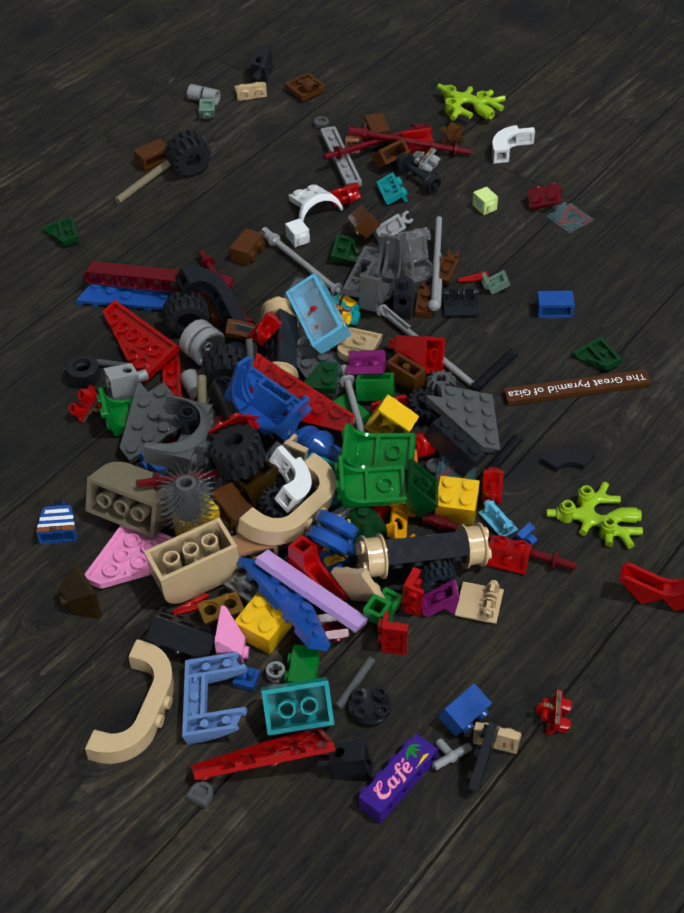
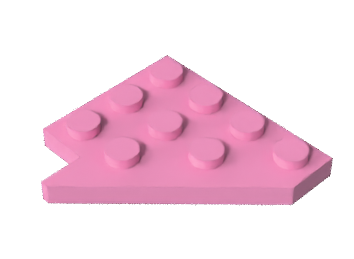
M121 525L86 571L85 576L91 585L102 589L152 575L149 571L144 551L174 537L160 532L152 538Z

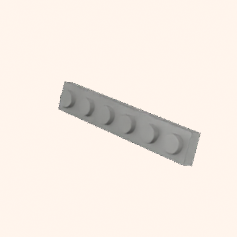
M335 126L320 129V134L329 152L334 151L335 146H339L341 149L345 148ZM349 153L344 154L341 160H337L336 157L332 158L345 186L353 183H358L359 187L362 186V180Z

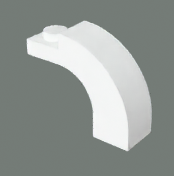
M515 125L499 131L494 136L492 143L493 164L509 162L511 147L534 144V127L518 129V126Z
M281 445L276 448L269 461L278 467V471L286 480L287 484L281 488L275 500L289 513L295 510L303 501L311 488L312 480L310 471L302 458L295 459Z

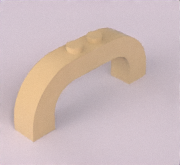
M313 453L304 462L310 471L311 485L314 487L315 492L290 515L283 518L265 516L252 507L239 518L237 532L251 541L264 545L286 544L300 537L306 530H309L311 525H315V516L318 510L328 511L332 504L336 488V477L331 466L320 456Z
M136 640L129 654L131 668L150 674L154 678L153 683L135 722L130 728L116 734L98 730L93 731L85 748L88 760L104 764H115L130 760L142 753L150 745L158 728L163 726L164 714L166 709H170L173 701L174 678L168 657L157 646L146 641Z

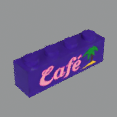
M415 734L412 739H407L402 745L401 751L397 755L391 756L383 771L379 770L375 774L373 782L368 787L364 786L358 795L359 808L381 824L431 768L432 762L437 760L438 748L418 734Z

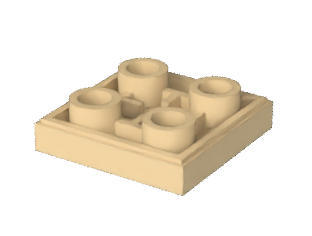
M334 567L331 571V574L351 600L368 602L373 594L385 599L380 591V586L373 581L367 569Z

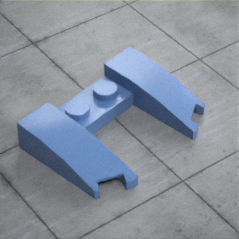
M238 652L185 660L182 737L187 745L213 740L238 731L239 727L237 724L241 716H246V707L207 713L208 684L248 672L244 663L239 665L237 661L240 657Z

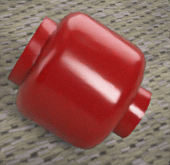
M426 432L416 434L415 449H417L418 458L428 457L436 452V449L424 437Z

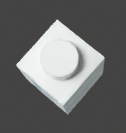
M300 218L285 224L286 237L295 248L310 242L309 229Z

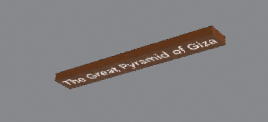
M646 369L509 387L504 388L503 393L509 406L650 387L651 380Z

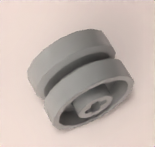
M200 319L189 324L180 337L179 345L183 353L202 366L204 353L210 351V348L213 346L218 347L219 344H226L224 334L214 328L208 321Z

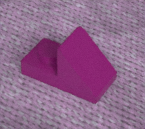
M453 579L424 595L423 615L430 617L443 609H446L453 615L455 614L460 598L456 580Z

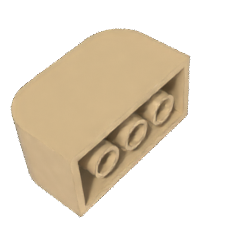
M220 517L144 551L149 571L165 600L172 604L185 602L224 584L240 569L236 564L239 559L237 545Z

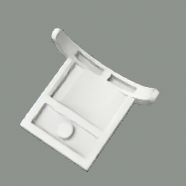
M310 185L307 189L295 190L292 194L288 195L289 201L300 207L299 218L304 221L307 211L321 201H332L336 203L341 211L343 210L340 201L333 194L318 185Z

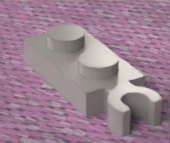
M405 211L400 215L398 213L380 224L381 226L373 232L378 243L381 233L396 235L406 228V224L413 221V219L407 220L405 217L409 211Z

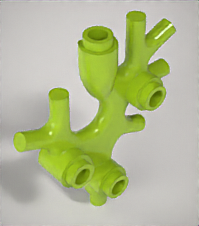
M440 83L437 85V89L444 95L445 113L453 121L456 120L458 115H464L469 119L472 118L473 113L461 107L464 103L472 104L476 113L487 120L494 117L495 111L493 108L499 111L504 109V106L499 103L506 100L505 96L491 98L494 94L491 89L487 92L479 91L477 96L471 94L473 91L471 86L465 92H458L453 85L444 86Z
M602 482L595 493L592 487L588 485L581 487L577 498L579 508H576L572 501L565 500L560 504V507L546 510V517H556V520H560L563 523H571L573 520L582 522L579 533L583 536L587 535L588 530L592 526L600 527L599 535L605 540V546L607 547L613 546V538L617 536L621 538L627 549H631L634 547V543L630 535H643V527H621L618 525L619 522H641L642 513L637 508H618L607 515H599L595 512L594 508L597 504H620L621 502L620 496L606 494L609 487L607 482Z

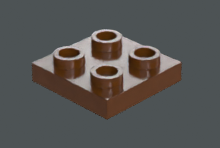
M308 72L284 83L285 89L302 102L326 91V85Z

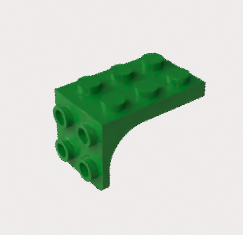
M102 387L98 388L99 394L97 399L99 405H102L99 409L102 418L107 419L105 423L108 431L112 430L115 437L124 434L134 397L126 400H114L105 394Z
M346 423L345 429L342 430L343 447L340 448V455H343V461L346 465L354 468L404 465V472L408 473V460L411 458L414 460L415 433H366L355 429L350 423Z
M338 455L339 462H335L338 501H342L343 509L407 504L404 465L354 468L344 463L343 455Z

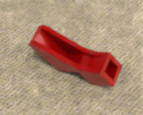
M301 535L288 545V563L342 601L345 602L347 600L346 592L321 563L316 543Z
M632 563L622 564L619 581L641 604L664 599L665 603L674 611L684 609V578L667 579Z

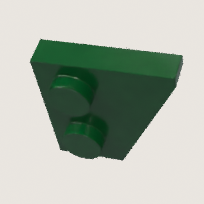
M73 216L43 226L45 233L63 246L80 241Z
M337 234L330 261L354 267L359 258V251L355 247L354 238Z
M602 336L572 352L575 359L605 371L622 363V358Z
M320 362L304 383L319 393L336 394L339 363Z

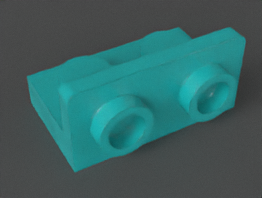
M392 172L377 181L387 205L401 197L405 203L408 202L406 197L408 193L405 187L402 186L404 184L399 176L396 177Z

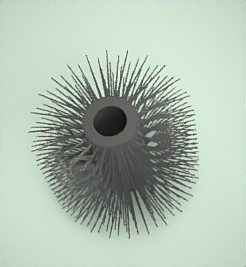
M186 468L185 475L181 473L179 478H176L177 480L167 476L166 478L173 482L161 481L169 485L155 486L166 488L165 491H159L165 495L157 497L166 500L157 504L167 505L161 509H168L169 511L159 515H165L170 512L175 517L170 521L171 523L176 519L178 520L176 523L180 522V520L189 522L190 531V521L194 525L195 522L198 523L196 518L198 520L202 515L208 514L201 509L219 511L207 508L208 506L215 505L208 502L217 500L209 498V496L218 493L208 492L215 487H207V485L214 482H204L209 478L199 480L207 473H204L202 476L200 475L196 479V476L186 475Z

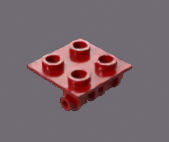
M235 413L229 416V420L216 423L214 428L209 430L208 433L218 434L217 432L221 429H226V426H236V424H242V426L248 424L251 425V428L255 427L258 431L260 425L255 420L260 417Z

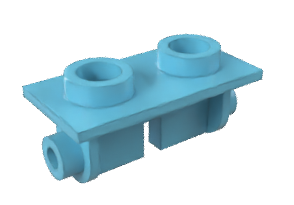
M486 500L484 502V509L478 513L498 535L507 537L518 531L517 527L495 505L494 501Z

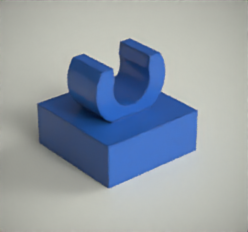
M529 522L512 540H524L528 544L533 545L537 538L530 533L535 527Z
M247 667L248 672L235 676L232 682L233 687L254 692L261 672L258 669Z

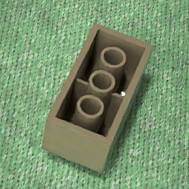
M111 462L103 465L87 477L86 512L152 538L167 527L171 521V518L165 519L171 515L170 512L165 515H159L169 511L168 509H161L167 505L157 504L166 500L157 498L165 495L159 491H165L166 488L161 487L160 490H155L153 486L136 487V480L152 478L153 472L126 462Z

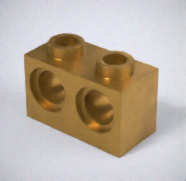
M237 591L197 604L201 623L217 631L221 606H226L235 621L244 609Z

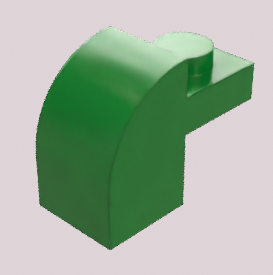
M385 587L382 591L385 599L373 594L363 609V615L368 618V621L378 625L379 619H383L384 612L386 611L389 612V622H392L394 613L402 603L401 594Z

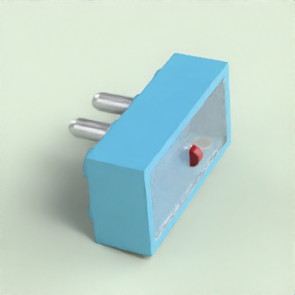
M313 273L286 292L313 348L319 353H325L351 336L327 286L316 273Z

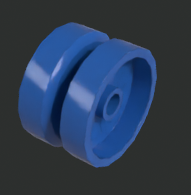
M319 509L315 516V521L320 526L311 525L306 536L323 547L346 556L351 545L343 538L355 539L359 529L344 518Z

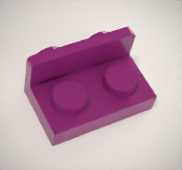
M385 350L350 351L349 364L346 367L347 375L384 373L386 369Z

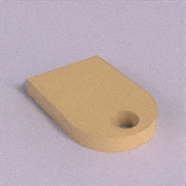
M348 327L351 336L337 345V355L340 359L349 362L350 351L377 350L382 341L383 334Z

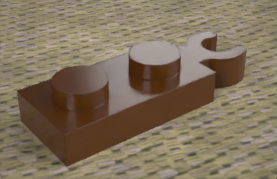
M451 249L447 250V257L442 256L439 270V278L442 279V285L449 286L459 265V251L453 255L451 254Z
M422 281V289L418 290L415 317L432 319L433 311L427 306L431 300L432 284L427 286L425 281Z

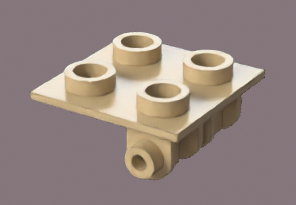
M491 580L487 586L463 582L455 616L496 624L504 589H499L500 586L496 580Z

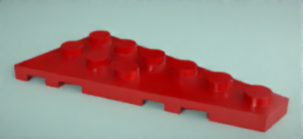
M112 301L102 311L128 362L133 364L137 372L144 369L147 371L149 379L140 382L143 386L180 350L177 344L118 301Z
M259 353L256 354L253 365L255 369L301 400L304 395L310 398L308 406L312 410L300 422L339 432L345 429L346 423L354 426L356 416L264 358ZM249 387L250 392L252 394L254 389Z
M319 727L296 731L190 765L194 779L203 781L213 776L266 765L275 766L281 762L336 750L334 742Z

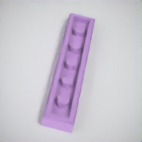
M266 550L256 558L255 564L356 633L367 623L368 618L270 550Z

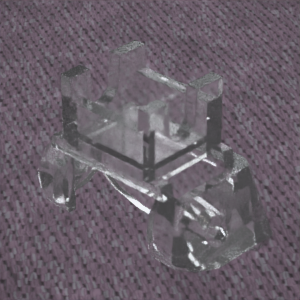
M423 227L397 233L401 243V260L403 261L407 277L412 279L413 283L428 280L433 274V262L429 261L427 239L431 240L429 229ZM425 260L426 265L414 266V262Z

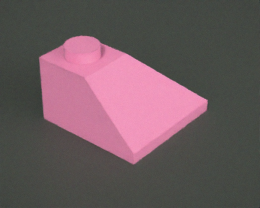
M221 606L214 641L216 655L238 652L240 657L237 661L239 665H242L245 659L249 658V646H246L245 637L226 606Z

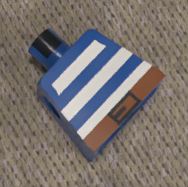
M54 500L53 506L42 509L36 530L40 544L78 542L72 507L65 505L64 500Z

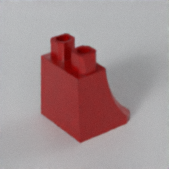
M396 335V339H389V349L395 350L396 354L398 352L424 367L426 373L436 372V370L443 371L445 338Z

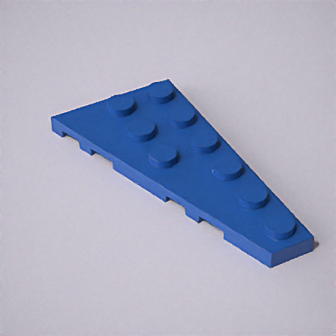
M90 284L76 299V303L80 306L86 303L92 304V307H99V305H109L112 301L116 300L129 310L144 308L145 311L151 312L152 309L163 312L165 300L175 293Z
M239 557L236 564L240 568L244 567L247 570L246 576L258 583V590L274 609L281 610L283 613L282 618L285 622L292 623L295 627L294 632L307 648L328 651L331 644L312 603L255 564V560Z

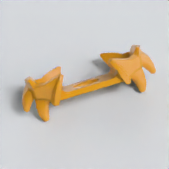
M407 504L389 505L391 508L390 523L386 524L387 537L390 539L406 538L408 517H416L417 515L409 511ZM395 520L400 521V523L402 524V529H398V522H395Z

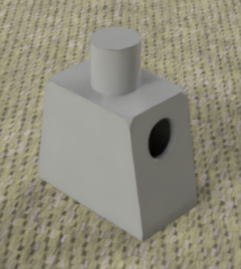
M131 363L104 368L107 394L114 400H126L133 397L137 383L149 379L145 369L137 372Z

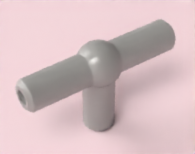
M438 739L436 746L445 756L432 762V767L437 771L449 763L456 762L458 758L472 751V746L466 743L452 750L443 739Z

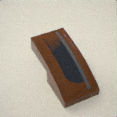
M228 319L225 337L243 339V343L246 344V339H253L248 334L256 325L240 320Z

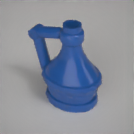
M305 426L297 431V443L309 448L308 456L313 452L333 462H339L340 447L334 444L331 433L321 431L315 426Z

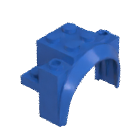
M247 356L236 364L224 398L234 405L237 413L259 416L260 418L255 420L260 425L259 431L266 435L275 433L278 437L286 440L295 433L299 422L310 414L312 410L308 406L310 398L304 395L301 400L252 367L253 359ZM249 387L254 389L252 394L250 392Z

